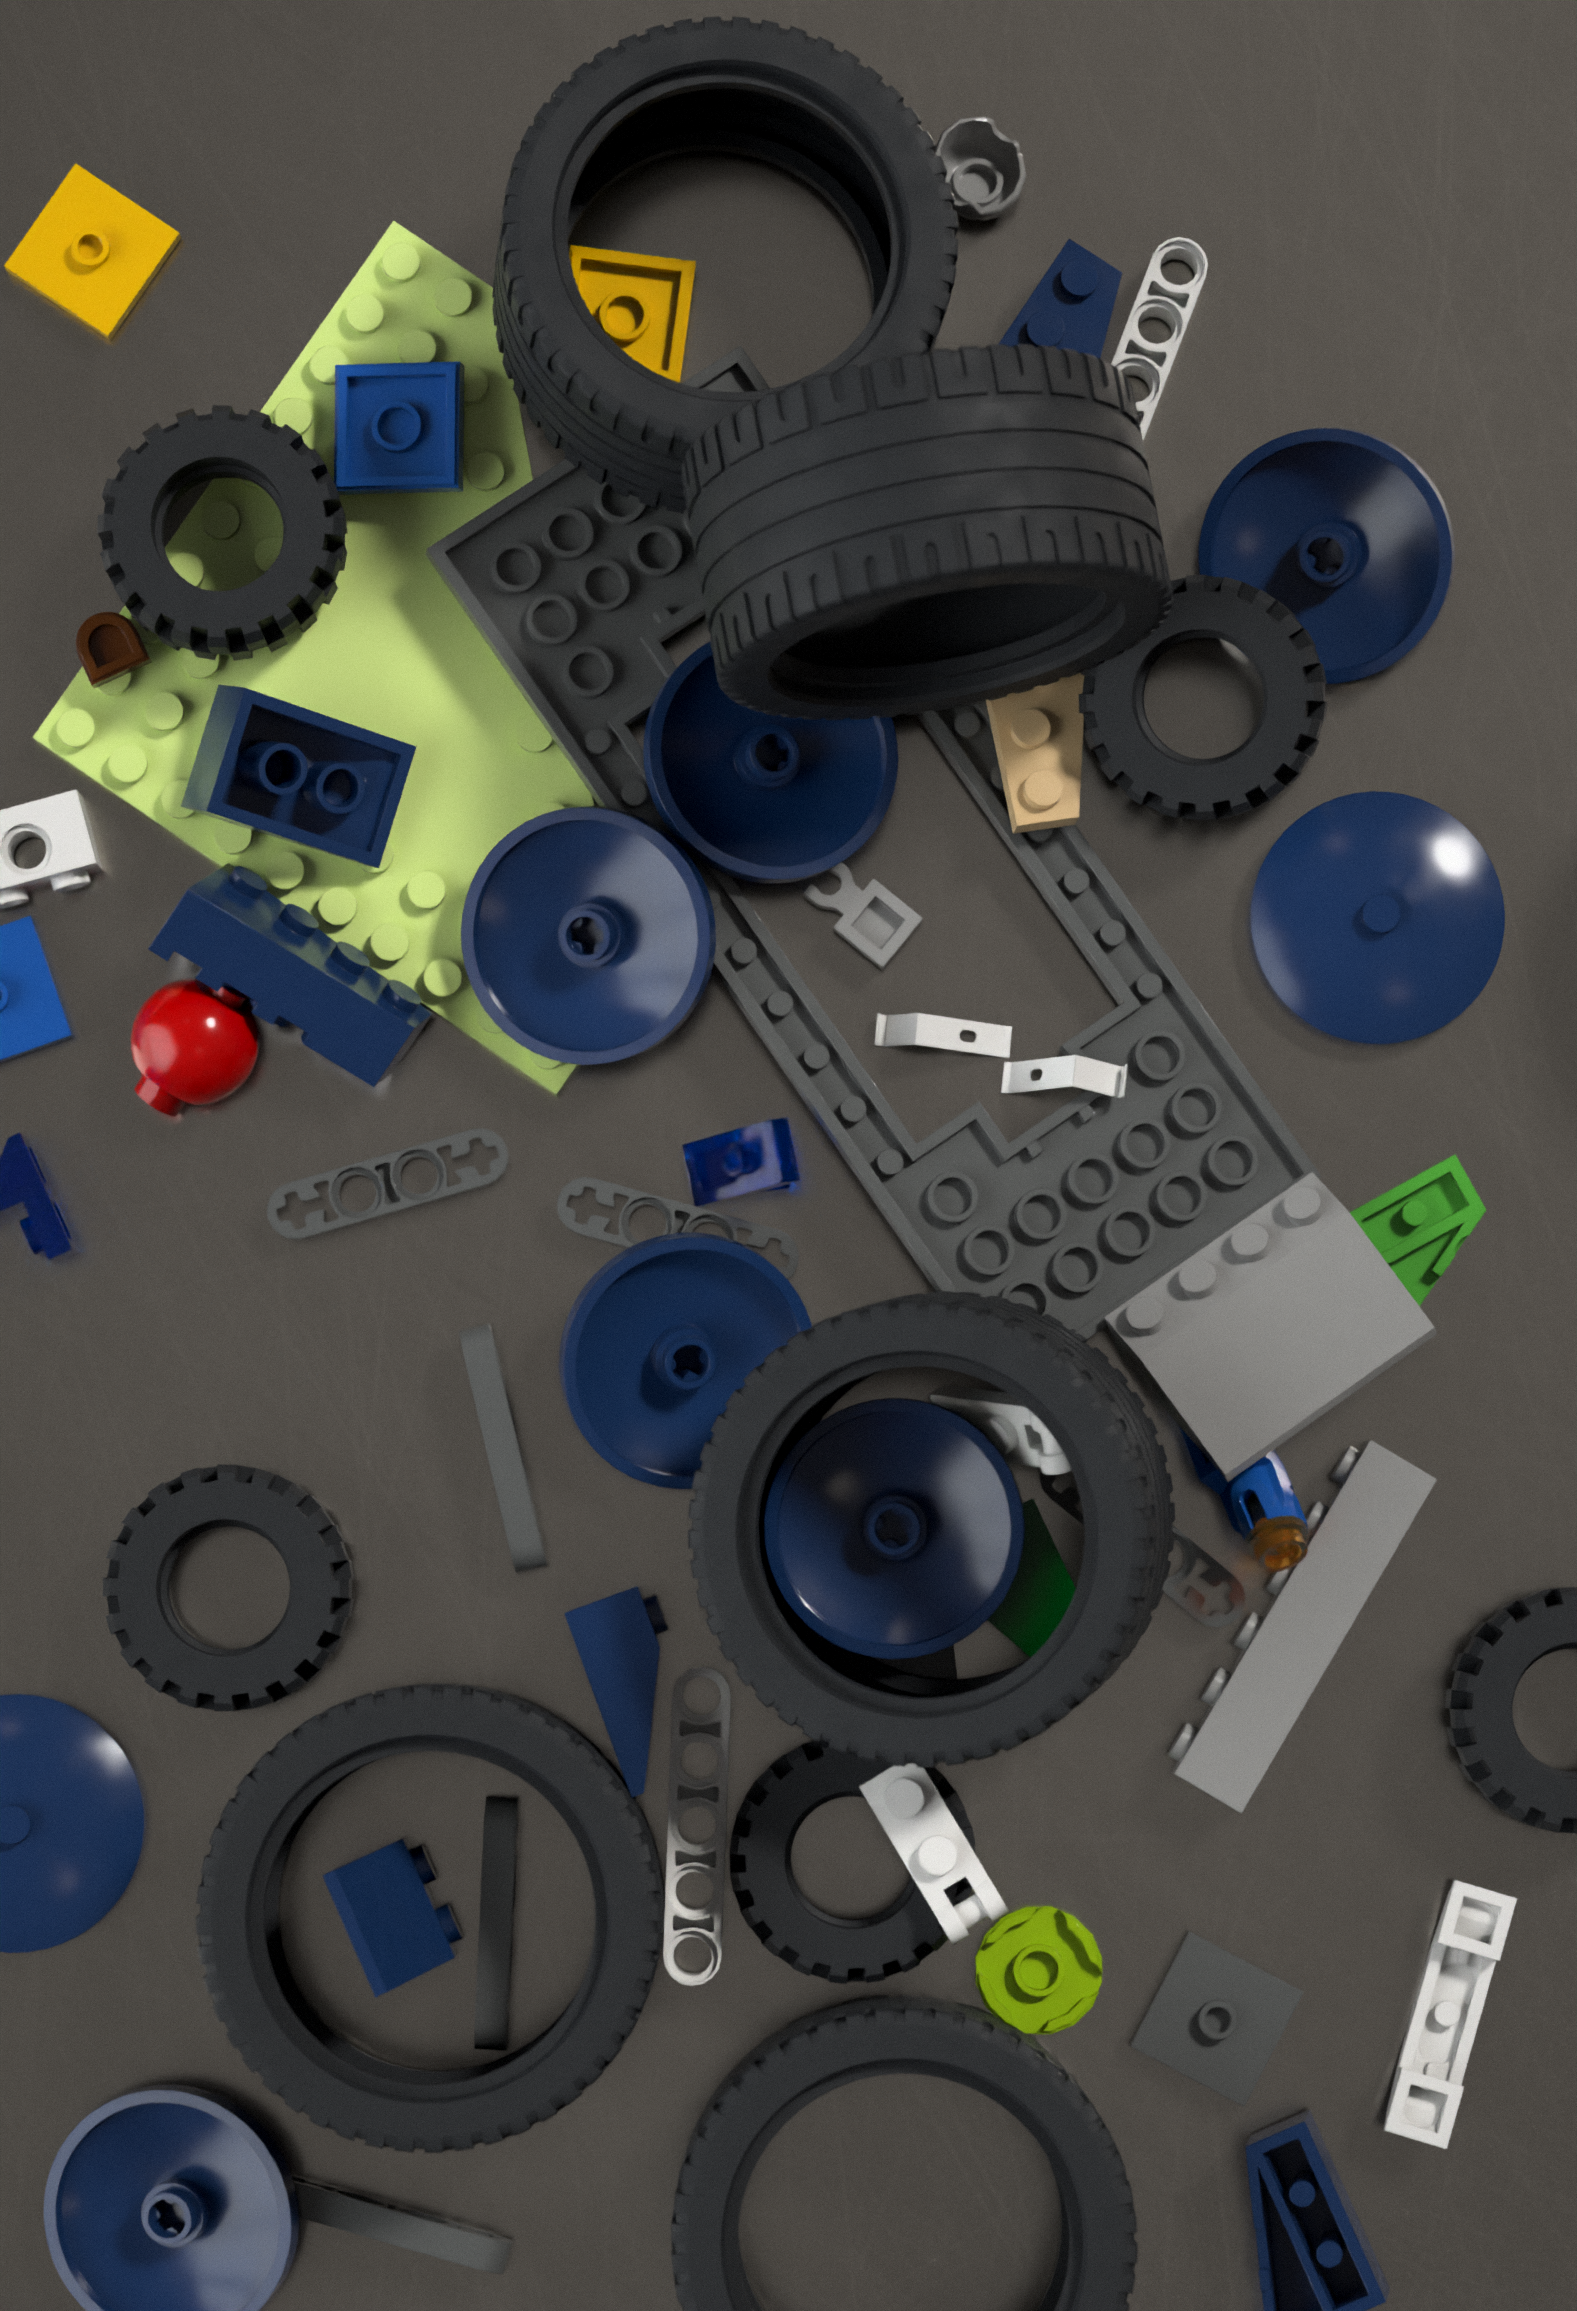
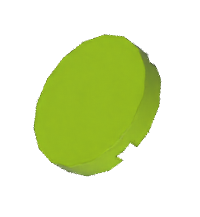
M1024 1906L1001 1916L984 1933L975 1955V1983L985 2007L996 2018L1003 2020L1005 2024L1016 2027L1026 2034H1054L1075 2025L1093 2007L1102 1983V1956L1091 1932L1075 1916L1052 1906Z

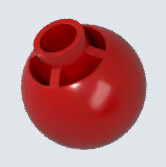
M196 978L177 980L155 991L140 1007L131 1031L132 1058L142 1074V1077L134 1087L136 1094L156 1110L170 1116H177L185 1103L194 1105L212 1104L238 1090L251 1074L259 1049L257 1024L251 1010L244 1004L247 996L238 990L221 986L217 992Z

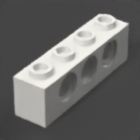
M77 789L0 810V909L13 907L29 901L27 891L52 885L54 893L67 892L87 886L91 883L89 874L103 871L84 798ZM31 837L42 839L46 846V854L43 861L31 869L17 867L14 861V852L17 845L24 839Z

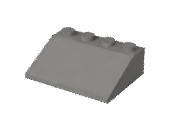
M1313 1172L1104 1317L1121 1359L1227 1482L1437 1335L1434 1325L1350 1212Z

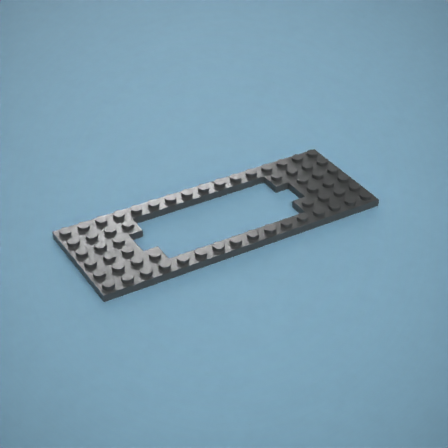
M741 345L682 383L695 388L721 392H750L770 389ZM564 459L427 548V558L599 806L625 811L649 821L670 835L692 859L708 889L714 911L716 948L712 969L936 1292L980 1293L981 1297L984 1298L993 1295L1009 1299V1302L1015 1304L1022 1303L1037 1309L1036 1314L1041 1316L1048 1314L1063 1322L1062 1326L1069 1330L1074 1329L1086 1339H1089L1107 1326L1104 1319L1105 1316L1311 1172L1318 1179L1322 1177L1076 824L1013 834L986 700L979 701L978 704L963 707L961 705L952 706L951 709L935 712L929 710L916 715L1119 1006L1062 1044L1059 1050L1063 1056L1079 1055L1118 1066H1125L1127 1064L1125 1097L1115 1098L1086 1090L1010 1143L1007 1142L982 1104L977 1102L916 1144L732 877L710 867L691 854L667 828L652 800L644 770L643 749L627 728V725L651 710L660 688L669 675L677 668L661 645V642L705 614L687 510L684 511V514L666 511L667 506L656 504L654 508L639 503L638 497L629 495L627 498L612 491L613 486L606 482L601 485L587 476L588 471L582 466L576 468L567 459Z

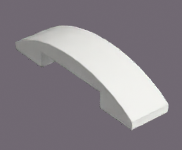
M1453 1880L1431 1944L1410 2015L1383 2127L1384 2131L1447 2149L1464 2086L1461 2085L1495 1963L1500 1961L1517 1898Z

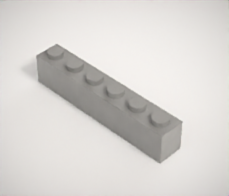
M1372 1440L1364 1441L1360 1450L1349 1445L1340 1458L1330 1477L1339 1483L1327 1506L1317 1500L1305 1518L1308 1524V1533L1304 1537L1307 1540L1294 1561L1284 1556L1278 1564L1265 1588L1274 1594L1272 1600L1262 1616L1253 1611L1249 1614L1233 1642L1235 1646L1242 1649L1230 1671L1219 1667L1201 1696L1200 1700L1209 1704L1208 1709L1197 1727L1188 1722L1184 1725L1169 1750L1168 1756L1177 1760L1171 1773L1241 1814L1437 1481L1433 1476Z

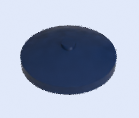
M1320 427L1292 432L1273 439L1244 457L1229 472L1213 495L1206 511L1199 540L1198 561L1200 575L1227 577L1242 581L1264 591L1284 604L1295 615L1304 629L1309 632L1314 641L1319 660L1324 666L1327 681L1325 684L1354 681L1378 673L1407 655L1422 641L1435 624L1446 603L1454 573L1455 546L1451 521L1444 501L1431 479L1413 459L1391 443L1374 435L1346 428Z
M711 641L698 648L680 663L660 688L647 719L643 746L644 770L652 800L660 817L675 838L691 854L710 867L738 879L759 883H788L804 880L830 870L850 857L873 835L883 820L895 790L898 774V743L892 717L877 718V716H872L869 719L851 720L850 718L843 720H826L825 718L808 720L802 717L786 718L781 715L773 716L764 714L762 711L750 710L731 700L721 690L717 679Z
M1370 791L1341 796L1311 809L1298 818L1282 833L1262 862L1254 882L1249 906V933L1254 958L1263 979L1276 999L1290 1014L1314 1031L1334 1040L1360 1046L1382 1047L1412 1042L1440 1030L1456 1019L1474 1002L1489 981L1498 962L1505 930V909L1500 882L1491 860L1475 836L1462 823L1441 808L1422 799L1393 792Z
M596 806L573 807L545 813L523 823L507 834L488 853L478 868L465 899L461 923V947L466 972L476 997L494 1023L509 1037L530 1051L552 1060L580 1065L603 1064L626 1059L653 1048L675 1032L690 1016L705 991L711 975L716 948V923L709 892L700 872L684 849L670 835L649 821L625 811Z
M674 1233L651 1238L633 1245L608 1261L592 1276L576 1298L567 1317L559 1349V1375L563 1397L578 1430L590 1446L614 1468L629 1477L647 1484L672 1489H693L695 1472L701 1468L703 1462L699 1458L706 1441L711 1440L714 1433L710 1430L718 1415L725 1412L727 1408L725 1404L736 1389L742 1388L745 1385L744 1378L755 1367L760 1366L765 1361L764 1358L777 1347L787 1345L788 1339L803 1330L812 1327V1324L800 1296L789 1280L771 1262L748 1246L729 1238L706 1233Z
M883 1398L857 1403L839 1410L820 1421L797 1441L783 1460L771 1485L765 1512L764 1536L770 1568L781 1593L794 1612L811 1629L833 1644L851 1652L883 1659H904L924 1656L948 1648L965 1639L991 1617L1002 1603L1018 1572L1025 1540V1517L1020 1490L1011 1468L996 1445L979 1428L959 1414L933 1403L908 1398Z
M8 1694L0 1695V1952L27 1953L61 1945L80 1936L105 1918L119 1903L134 1879L142 1859L146 1839L147 1816L144 1792L132 1760L123 1746L106 1727L88 1713L60 1700L40 1695Z
M182 2085L142 2087L113 2098L91 2112L73 2129L60 2147L52 2163L44 2195V2228L53 2263L69 2292L86 2311H261L272 2300L283 2284L296 2251L299 2233L298 2200L290 2170L279 2148L265 2129L239 2106L219 2095L195 2087Z

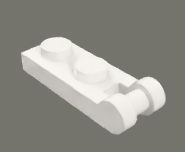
M946 1385L929 1394L931 1403L959 1414L979 1428L996 1445L1007 1463L1039 1467L1041 1472L1047 1475H1057L1072 1471L1066 1456L1048 1429L1025 1405L1010 1394Z
M908 1764L905 1767L893 1765L859 1786L953 1945L968 1937L970 1934L967 1929L989 1916L993 1922L1009 1912L924 1767H916V1764ZM966 1877L975 1894L953 1907L943 1890Z

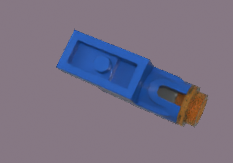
M1179 1426L1199 1480L1220 1495L1231 1526L1240 1534L1248 1557L1257 1562L1259 1567L1267 1572H1280L1299 1564L1308 1552L1306 1545L1309 1538L1308 1524L1285 1466L1280 1460L1276 1449L1227 1482Z

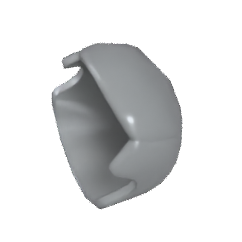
M988 117L960 118L941 133L936 145L935 154L942 157L947 170L946 183H951L955 199L952 210L957 211L958 215L966 219L984 221L999 217L1017 202L1026 178L1018 141L1011 140L996 129L994 120Z

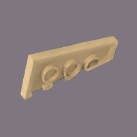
M1081 673L1071 677L1059 678V681L1045 686H1035L1034 689L1022 693L1007 694V697L991 701L986 699L1013 834L1075 825L1079 818L1084 725L1083 713H1079V694L1083 692L1084 675H1081Z

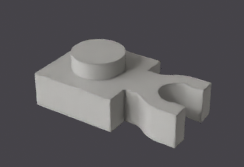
M841 862L828 870L840 879L841 887L837 893L833 895L822 894L811 884L803 896L821 909L837 911L842 917L835 924L833 930L883 970L920 925L923 918L874 878L862 891L855 885L848 867Z

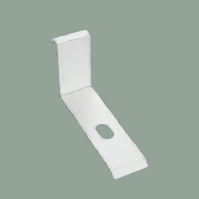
M877 1013L874 1045L883 1047L921 1045L1010 1058L1012 1026L923 1013L895 1015ZM962 1030L973 1031L976 1035L975 1041L972 1043L963 1042L960 1039V1032Z
M1079 1055L1004 1062L1001 1093L1011 1094L1076 1087L1115 1098H1124L1128 1065L1118 1066ZM1041 1069L1042 1076L1040 1080L1032 1081L1031 1073L1033 1070Z

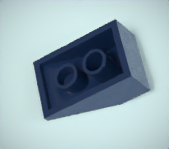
M218 685L181 807L357 863L379 868L416 746L244 687Z
M636 1586L564 1613L631 1798L643 1794L647 1788L662 1645L658 1634L669 1631L657 1595L653 1594L644 1598L640 1586Z
M406 1836L322 1875L375 1998L446 1963L458 1955L453 1943L462 1940L463 1936L449 1904L447 1903L440 1907L436 1905L428 1883L437 1880V1876L422 1844L412 1848Z

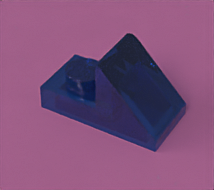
M788 1118L771 1119L683 1144L693 1200L696 1207L788 1189L791 1183L800 1181Z
M18 1133L8 1138L0 1157V1219L26 1208L29 1216L20 1220V1225L30 1248L35 1255L45 1251L48 1260L58 1263L78 1254L79 1251L28 1137Z

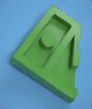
M1455 1154L1351 1211L1350 1214L1420 1307L1437 1280L1443 1275L1454 1259L1455 1254L1467 1236L1471 1234L1486 1212V1208Z

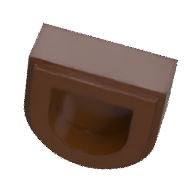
M115 612L97 613L89 617L79 628L76 636V651L93 688L152 663L137 629L128 618Z

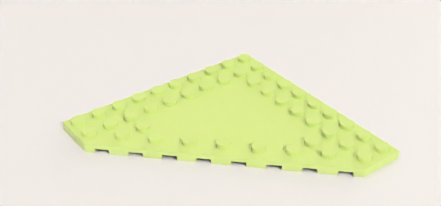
M393 221L260 412L269 415L271 422L277 426L282 427L287 424L302 436L304 443L311 450L315 449L334 481L335 365L460 361L465 366L463 492L339 495L345 513L348 533L345 534V547L347 550L344 571H339L335 581L338 589L330 604L323 603L316 611L317 621L305 633L297 629L286 637L287 645L273 652L267 646L252 651L253 658L234 661L231 655L217 654L215 660L198 658L191 650L181 647L177 651L162 643L156 634L150 630L146 631L133 618L127 607L124 606L119 614L125 616L133 623L152 663L96 688L92 687L82 666L33 738L36 742L218 866L223 867L230 863L234 867L242 866L255 872L266 882V891L285 905L294 904L308 911L319 924L318 929L335 942H346L358 948L369 959V967L388 981H400L412 988L421 998V1004L558 1097L580 1064L552 1060L530 1051L502 1031L486 1013L474 993L464 965L461 947L462 913L469 887L478 868L500 840L518 826L539 815L573 807L594 806L593 796L426 556L427 548L533 480L518 398L513 390L514 381L513 379H508L503 366L504 353H500L496 340L497 326L494 325L493 287ZM240 478L213 479L165 547L168 560L182 578L201 589L226 591L243 587L262 576L272 566L280 553L283 542V521L280 510L271 496L251 481ZM218 685L244 687L416 746L379 868L357 863L181 807Z

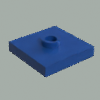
M460 361L335 365L334 483L339 495L463 492L465 366Z
M32 916L0 926V1063L74 1037Z

